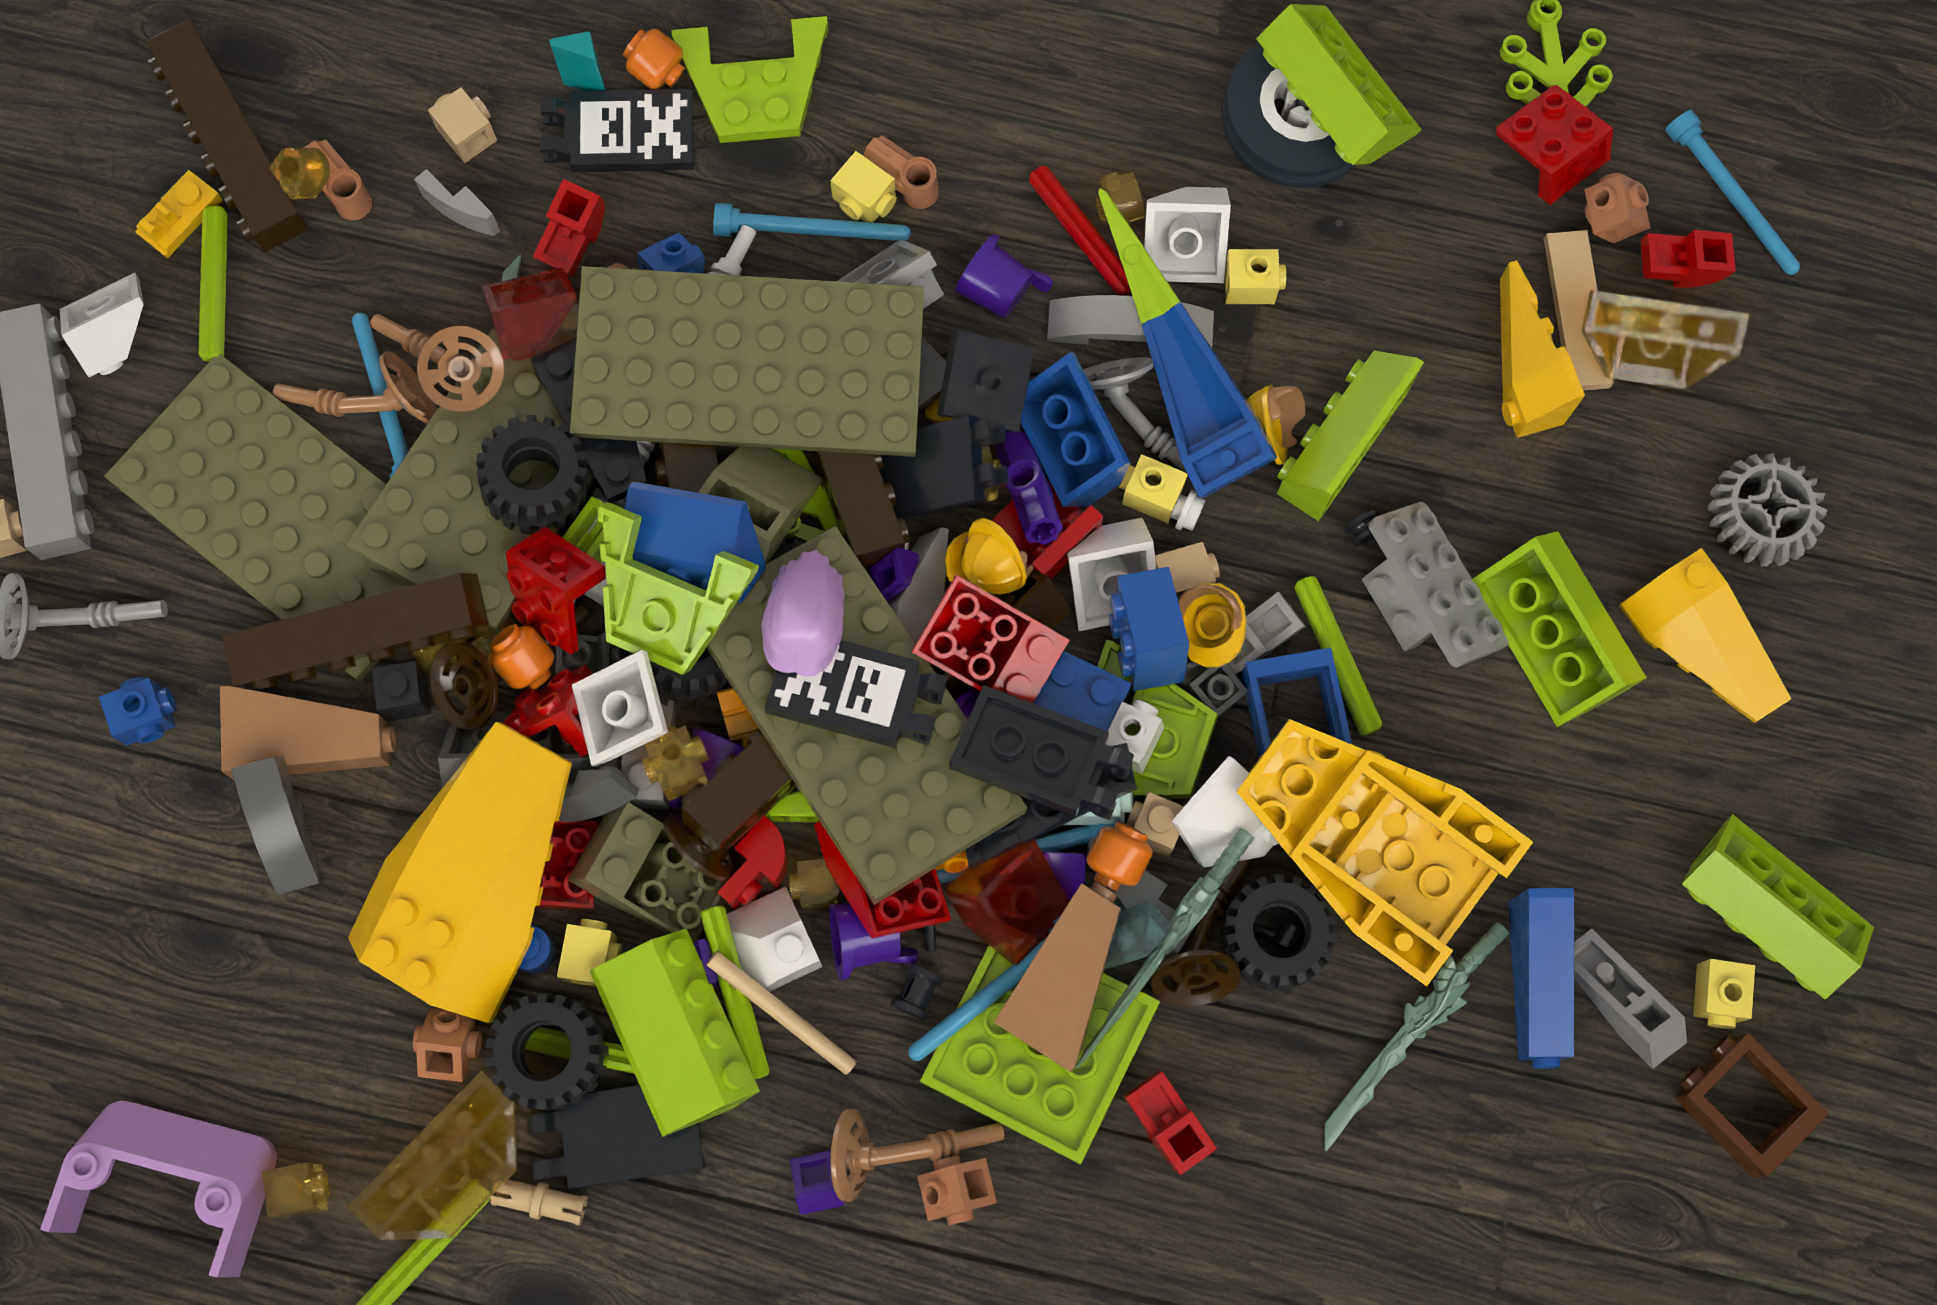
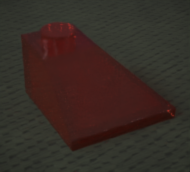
M563 267L481 286L494 335L503 360L511 358L514 361H522L532 358L538 351L545 350L577 301L576 292Z
M1034 839L972 869L968 867L944 890L964 925L1014 965H1018L1049 933V930L1055 926L1053 921L1062 915L1070 902Z

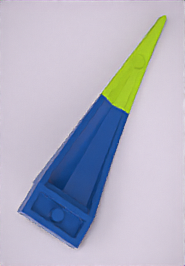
M1099 188L1098 194L1142 324L1180 459L1198 496L1205 498L1278 457L1260 423L1261 420L1109 194Z

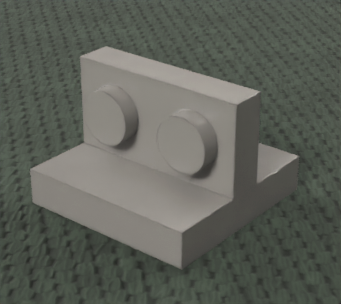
M899 239L837 281L924 287L923 309L944 295L931 272V269L937 266L930 251L902 239Z

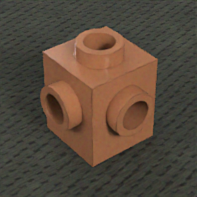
M1613 173L1602 177L1599 183L1584 189L1587 200L1585 215L1592 226L1594 235L1616 243L1650 229L1646 209L1649 198L1645 187L1640 182L1621 173Z
M430 1007L424 1024L416 1026L413 1037V1051L417 1055L418 1077L463 1082L471 1059L479 1057L482 1045V1032L475 1031V1019L441 1008Z
M959 1155L933 1162L935 1171L917 1176L928 1221L946 1217L948 1226L975 1219L973 1210L997 1203L986 1158L961 1163Z

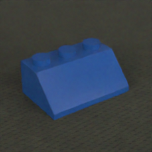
M1069 352L1028 383L1021 424L1062 506H1090L1121 485L1131 463L1074 353Z
M634 481L629 485L625 509L642 516L632 557L633 560L707 590L715 555L726 551L759 565L757 574L737 601L742 603L767 568L746 501Z

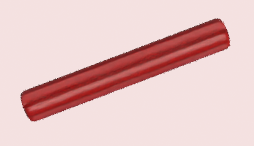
M1042 165L1032 171L1029 175V183L1113 291L1120 296L1132 295L1121 260L1047 166Z

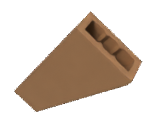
M220 686L221 769L224 774L233 780L231 768L277 756H284L289 775L390 766V752L396 751L395 730L379 714L233 686Z
M1096 881L1091 888L1081 883L994 1023L1069 1072L1074 1069L1079 1060L1121 912V908L1114 904L1118 895Z

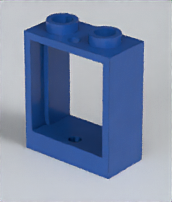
M1331 648L1245 663L1241 675L1243 685L1248 690L1246 699L1259 759L1271 744L1259 686L1318 676L1330 736L1352 744Z

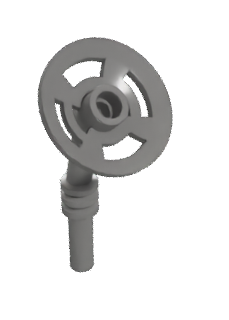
M1146 357L1126 358L1083 369L1092 389H1103L1104 396L1109 397L1113 406L1145 441L1144 447L1149 448L1151 446L1153 454L1159 452L1158 457L1161 460L1167 458L1187 473L1180 459L1175 438L1169 439L1170 434L1167 432L1162 434L1160 426L1154 428L1125 394L1129 392L1128 383L1142 377L1154 367L1153 360Z
M10 573L4 578L0 587V656L3 659H14L24 644L28 630L35 631L37 627L90 624L93 628L109 627L110 625L118 626L121 621L166 617L168 613L167 604L164 600L118 604L116 601H109L108 603H91L88 608L38 610L36 605H30L28 591L21 575ZM20 586L21 591L15 593L17 587Z

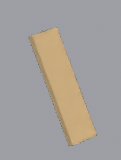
M1588 231L1547 233L1544 238V245L1561 347L1565 346L1583 391L1610 388L1613 384V377Z

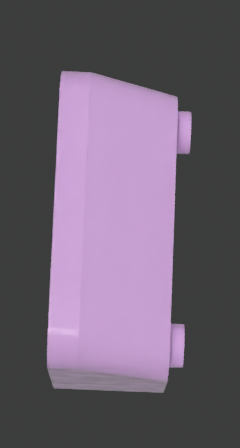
M117 1101L108 1105L66 1155L40 1230L76 1233L90 1190L100 1187L107 1181L116 1159L200 1182L195 1197L196 1213L206 1224L223 1228L209 1276L216 1278L240 1277L276 1165L277 1154L273 1144L261 1136L133 1102Z

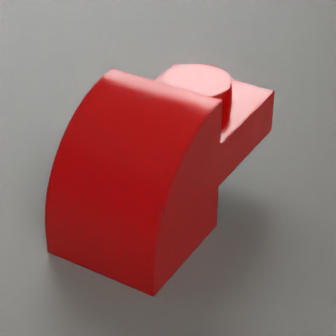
M563 179L546 214L550 221L535 250L533 258L573 277L590 241L595 243L598 238L605 213L603 198Z
M1693 230L1687 236L1648 233L1640 240L1643 278L1672 280L1673 288H1691L1716 283L1736 272L1732 233Z
M766 816L758 821L734 847L737 854L745 862L717 892L720 898L733 910L740 904L746 907L757 897L763 888L759 884L763 878L777 889L786 875L788 853L785 843L777 827Z
M1158 1070L1123 1095L1145 1128V1133L1167 1163L1180 1176L1217 1149L1196 1116L1179 1097L1163 1071Z

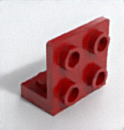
M1558 85L1551 86L1496 128V135L1540 170L1538 196L1549 205L1610 161L1613 128Z
M1048 481L1053 490V501L1063 526L1056 540L1045 545L1036 542L1029 543L1025 537L1013 500L991 521L1003 528L1015 543L1018 551L1026 552V564L1033 565V569L1052 580L1068 564L1067 553L1102 526L1103 515L1092 505L1084 512L1077 506L1063 507L1051 482Z
M543 527L506 551L507 579L510 583L511 593L515 596V602L511 605V610L515 618L522 625L532 626L551 645L559 646L572 655L579 650L573 600L606 579L605 566L547 527Z
M587 665L572 672L569 669H565L552 677L548 684L538 689H531L530 687L525 689L515 698V706L511 714L503 721V724L526 737H530L555 724L565 742L571 744L581 757L587 755L588 750L572 684L592 675V671Z

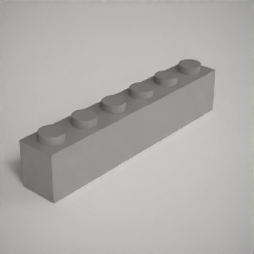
M39 303L0 312V385L25 548L40 560L92 549L89 534L94 533V523L89 510L85 509L83 495L88 493V485L82 470H79L77 456L82 454V447L77 433L72 428L71 417H75L76 409L70 393L66 390L65 379L70 377L68 363L60 352L59 341L64 339L61 335V323L56 316H52Z

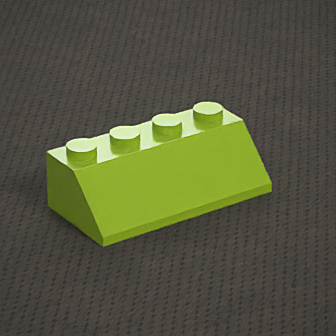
M1290 4L1256 38L1264 48L1263 56L1266 61L1274 68L1280 69L1288 80L1286 84L1289 91L1297 99L1306 103L1312 111L1310 115L1312 121L1319 129L1329 133L1336 143V152L1345 162L1352 165L1371 164L1416 136L1422 130L1327 6Z
M1373 351L1365 363L1358 359L1345 381L1350 383L1349 387L1343 395L1337 391L1333 394L1323 410V413L1327 415L1323 424L1320 427L1313 424L1302 439L1300 445L1305 448L1297 460L1290 456L1280 470L1277 478L1282 480L1277 495L1312 518L1320 521L1409 393L1424 362L1416 357Z
M1559 532L1534 537L1472 579L1479 587L1481 596L1494 618L1500 622L1503 633L1508 639L1509 647L1557 727L1615 698L1647 678Z
M1732 814L1692 863L1682 885L1688 889L1689 894L1697 902L1708 905L1721 915L1725 923L1733 931L1743 933L1757 944L1765 957L1773 962H1779L1793 973L1801 986L1809 991H1815L1826 1000L1862 966L1874 926Z
M687 929L651 939L590 970V974L662 1137L732 1110L760 1092L712 984L708 983L703 964Z

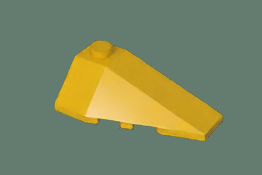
M1518 261L1509 262L1500 278L1502 414L1506 424L1513 426L1516 437L1519 438L1564 425L1585 394L1565 346L1556 348L1552 341L1551 334L1554 327L1549 317L1539 318L1537 314V296Z
M1702 548L1666 570L1619 605L1622 612L1646 643L1654 649L1660 648L1678 662L1677 666L1688 674L1690 672L1695 674L1712 687L1713 693L1752 722L1756 723L1791 700L1789 693L1730 586Z

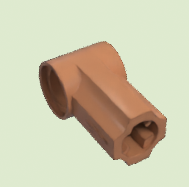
M882 135L878 138L874 137L866 146L863 156L895 178V190L903 194L904 200L909 206L916 209H925L933 205L939 195L935 165L927 158L912 156ZM918 180L927 181L926 184L921 186L912 185L913 182Z
M314 140L303 148V152L298 158L299 164L333 203L339 215L351 221L365 217L371 210L372 198L359 174L350 169L327 140ZM353 192L351 195L344 197L347 193Z

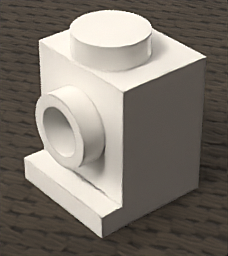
M1135 700L1132 706L1122 702L1108 730L1109 739L1107 745L1114 746L1127 743L1129 751L1134 754L1132 760L1133 770L1142 774L1164 730L1163 721L1157 717L1158 709L1146 702ZM1133 723L1141 727L1137 735L1129 736L1125 733L1129 724Z

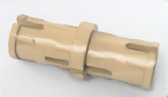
M498 1176L493 1188L496 1195L491 1196V1205L528 1212L530 1218L539 1220L542 1216L575 1223V1225L580 1226L586 1211L583 1210V1206H587L588 1197L549 1189V1184L539 1182L535 1186Z

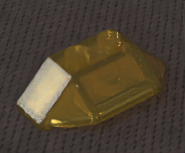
M1590 290L1581 332L1605 377L1686 389L1714 372L1725 362H1730L1740 356L1749 314L1685 302L1610 291Z
M481 1071L348 1208L379 1240L451 1238L517 1170L515 1103L501 1094L503 1091L494 1085L493 1081L484 1071Z

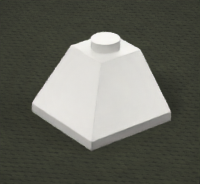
M1184 187L1147 200L1144 248L1167 282L1224 283L1231 206L1227 188Z
M136 273L59 309L61 335L88 377L100 373V375L110 374L120 368L123 364L122 361L128 358L144 305L140 280Z
M1143 518L1100 526L1067 553L1078 630L1083 631L1109 625V614L1112 613L1110 594L1116 593L1117 576L1156 569L1153 539Z
M640 650L572 684L591 766L598 767L668 733L647 651Z
M1230 756L1226 758L1171 821L1198 864L1204 868L1213 866L1240 828L1249 832L1255 839L1248 846L1245 853L1240 856L1239 861L1264 857L1272 846L1278 844L1277 840L1236 792L1249 773Z
M786 887L751 902L746 907L743 906L727 914L742 971L769 992L823 967Z

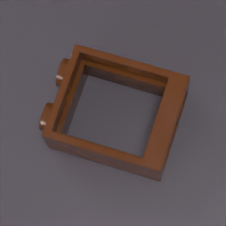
M1749 1033L1734 1038L1727 1035L1711 1049L1710 1054L1714 1058L1703 1069L1698 1065L1683 1077L1679 1084L1684 1089L1674 1099L1752 1178L1768 1177L1829 1113ZM1743 1055L1796 1107L1756 1149L1704 1097L1714 1084Z

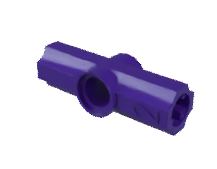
M1026 432L1005 433L1006 441L995 446L1001 466H1008L1009 484L1006 486L1012 495L1026 539L1029 543L1036 542L1045 545L1056 540L1059 531L1063 529L1053 501V490L1045 478L1039 458Z

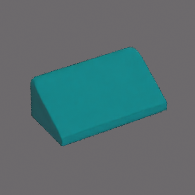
M586 31L549 40L564 85L582 91L606 90L590 32Z

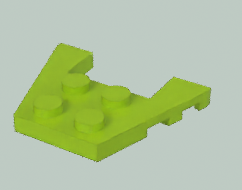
M827 16L791 19L794 57L712 65L708 27L672 30L673 41L683 49L682 60L685 69L697 90L703 108L720 143L801 135L812 93L815 72L819 67L824 38H826L828 33Z
M609 502L599 505L598 522H603L604 542L600 544L601 560L606 563L607 585L603 586L606 642L633 654L640 650L647 651L649 661L681 675L689 672L757 574L759 565L722 551L715 555L707 590L701 589L633 560L632 557L642 516Z
M1106 640L1097 667L1131 683L1130 676L1123 677L1120 671L1118 652L1122 651L1121 647L1113 641ZM1175 684L1136 691L1131 706L1135 700H1141L1154 706L1159 711L1157 717L1162 719L1164 730L1143 773L1134 771L1137 790L1133 791V799H1146L1149 792L1165 799L1192 798L1218 719L1217 713ZM1133 723L1129 724L1125 733L1129 736L1137 735L1141 727Z

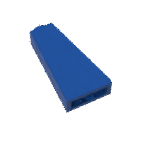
M1532 888L1525 890L1508 901L1518 1061L1532 1060V1065L1535 1069L1560 1068V1060L1574 1057V889Z

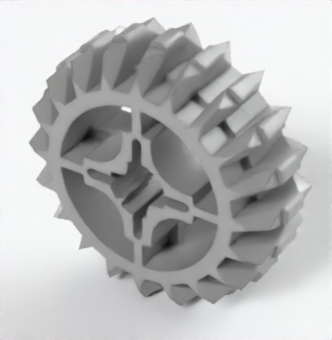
M1773 453L1767 454L1762 461L1757 454L1749 456L1745 462L1742 460L1736 461L1730 467V471H1724L1718 477L1719 484H1716L1711 489L1710 495L1715 500L1708 504L1707 511L1717 514V516L1710 521L1709 527L1722 529V532L1717 536V542H1724L1728 539L1733 544L1729 548V554H1735L1739 550L1743 551L1744 563H1750L1756 556L1761 567L1768 566L1772 560L1777 566L1786 564L1789 558L1797 560L1804 555L1806 549H1811L1817 543L1815 536H1818L1824 530L1825 525L1819 520L1826 516L1828 510L1817 504L1824 500L1825 493L1813 492L1812 488L1817 484L1818 478L1806 480L1802 476L1805 473V466H1799L1796 470L1790 468V457L1783 458L1779 464H1777ZM1758 483V490L1754 492V496L1749 495L1746 499L1738 498L1741 486ZM1762 505L1766 506L1768 509L1764 510L1762 508ZM1788 521L1796 522L1791 536L1776 538V531L1780 528V524L1785 525Z

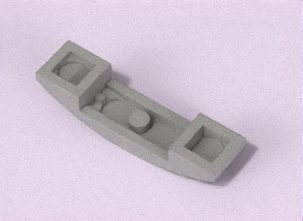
M1095 295L1050 300L1047 342L1088 345L1089 338L1136 342L1147 341L1133 296ZM1182 303L1212 348L1214 311Z

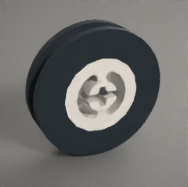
M1257 43L1242 56L1235 66L1224 99L1223 127L1233 152L1252 172L1265 180L1282 186L1295 188L1316 187L1343 177L1356 165L1345 162L1335 150V141L1328 132L1322 131L1315 125L1310 116L1312 111L1304 101L1297 99L1289 91L1286 84L1288 82L1287 78L1280 69L1274 68L1266 61L1263 56L1264 48L1260 43ZM1276 99H1283L1285 101L1281 116L1276 111L1274 103Z

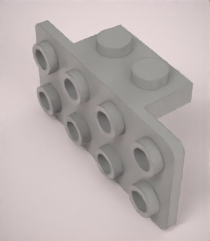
M1418 502L1377 516L1369 522V529L1387 560L1362 578V581L1404 652L1417 647L1433 635L1450 665L1458 668L1497 652L1508 645V639L1503 633L1500 622L1494 618L1481 596L1479 587L1472 581L1457 551L1451 545L1437 522L1436 516L1425 503Z

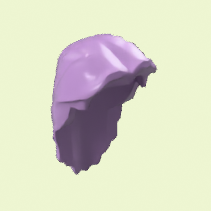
M817 549L811 552L804 551L800 554L798 560H791L787 565L780 567L779 575L773 581L772 590L763 615L761 628L763 650L766 659L775 670L784 673L796 672L803 676H816L831 663L842 639L845 598L843 575L838 574V571L830 566L829 558L823 556Z

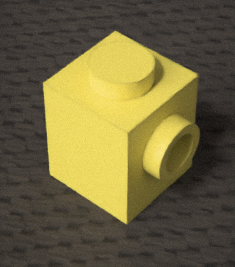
M857 151L854 152L830 180L832 198L839 203L842 211L854 220L860 218L865 222L873 223L879 215L885 217L891 211L897 199L895 178Z
M1229 249L1225 266V304H1275L1279 290H1284L1286 286V266L1279 265L1278 249Z
M1141 454L1136 467L1129 466L1121 485H1119V488L1125 490L1122 504L1169 523L1175 504L1184 489L1188 474Z
M581 919L580 926L567 924L557 978L566 983L596 987L590 970L622 954V944L616 943L617 936L612 931L606 930L607 923Z
M1709 959L1698 963L1693 1017L1708 1019V1026L1723 1029H1735L1736 1023L1752 1019L1755 965Z

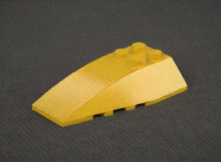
M1288 719L1236 790L1238 795L1351 931L1425 986H1428L1453 952L1446 944L1496 876L1500 874L1507 878L1533 843V841L1462 789Z
M495 722L385 859L348 936L359 962L431 1006L486 1023H492L532 941L534 927H531L535 906H540L544 888L540 887L545 862L550 861L553 843L550 842L554 822L559 821L572 762L505 724Z

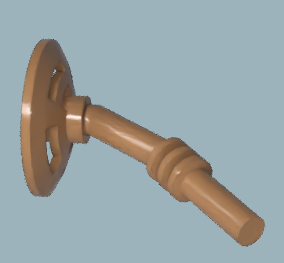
M375 314L370 321L372 329L402 344L404 351L418 357L417 375L419 383L426 395L437 405L457 412L475 410L487 404L500 389L504 376L502 355L494 341L480 330L468 326H451L436 332L430 337L417 329L409 330L381 314ZM458 336L476 340L486 351L481 354L472 345L458 342ZM443 342L447 350L438 346V344ZM459 349L471 352L475 358L469 360L466 356L459 354ZM431 360L438 364V369H428V361ZM481 367H492L489 383L481 393L477 394L472 385L479 379ZM449 375L455 381L460 382V387L450 385L444 378ZM439 383L444 389L452 393L461 394L462 400L451 399L442 395L434 388V385Z
M389 351L384 352L379 358L381 372L388 387L383 391L384 395L347 397L344 392H337L335 390L321 388L318 391L280 383H277L273 389V396L280 401L314 407L318 413H325L336 417H341L344 413L390 412L394 409L400 411L404 408L412 416L428 424L437 411L436 404L423 391L418 375L404 360ZM387 367L397 372V376L390 375Z
M845 1109L836 1123L831 1146V1176L835 1193L841 1201L852 1202L861 1191L867 1171L873 1170L875 1166L925 1158L938 1161L940 1158L954 1157L959 1154L960 1150L1002 1141L1004 1139L1003 1127L1000 1123H994L956 1133L954 1130L949 1129L945 1132L940 1131L936 1134H928L925 1140L876 1147L874 1142H869L867 1128L861 1113L857 1109ZM857 1121L858 1127L851 1131L852 1126ZM846 1169H850V1175L848 1177Z

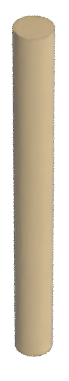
M716 951L706 965L838 1070L847 1075L853 1069L857 1062L854 1058L720 952Z

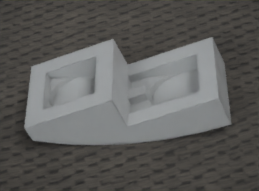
M427 169L414 179L423 198L451 220L483 234L495 236L500 232L493 213L466 186L456 195L452 196Z
M1277 592L1246 616V635L1241 651L1227 665L1237 676L1242 672L1246 662L1261 660L1306 627L1280 592Z

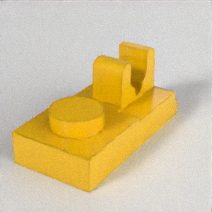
M188 170L161 198V201L139 221L136 226L138 229L135 232L168 259L202 223L203 209L207 206H218L223 199L217 191Z

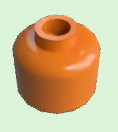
M656 28L647 32L641 29L633 37L623 53V56L627 59L625 66L628 73L651 90L660 89L665 83L673 87L685 70V67L680 64L683 58L681 46Z
M517 624L510 625L491 641L489 646L492 651L489 655V662L509 687L522 689L529 686L531 689H536L543 685L552 675L549 668L555 658L554 652L532 626L518 627Z
M1116 821L1114 827H1102L1086 859L1090 868L1097 872L1094 880L1115 891H1118L1121 884L1126 886L1137 885L1153 854L1152 848L1146 843L1149 836L1119 821Z

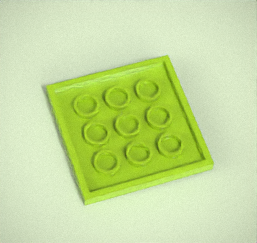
M1001 922L957 1009L1041 942ZM1104 973L1079 1059L1104 1024L1113 1006L1128 987V985ZM1015 985L937 1047L920 1082L1081 1165L1160 1001L1139 992L1093 1053L1079 1068L1075 1066L1069 1072L994 1023L1017 985Z

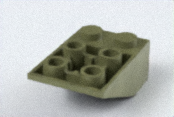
M739 447L712 472L698 493L746 501L765 564H767L821 485L823 478L768 448Z
M629 802L613 811L605 813L568 878L570 882L603 902L667 934L687 929L693 943L697 941L704 928L700 916L701 911L716 906L720 899L717 892L727 882L712 879L692 866L674 847L667 836L664 824Z

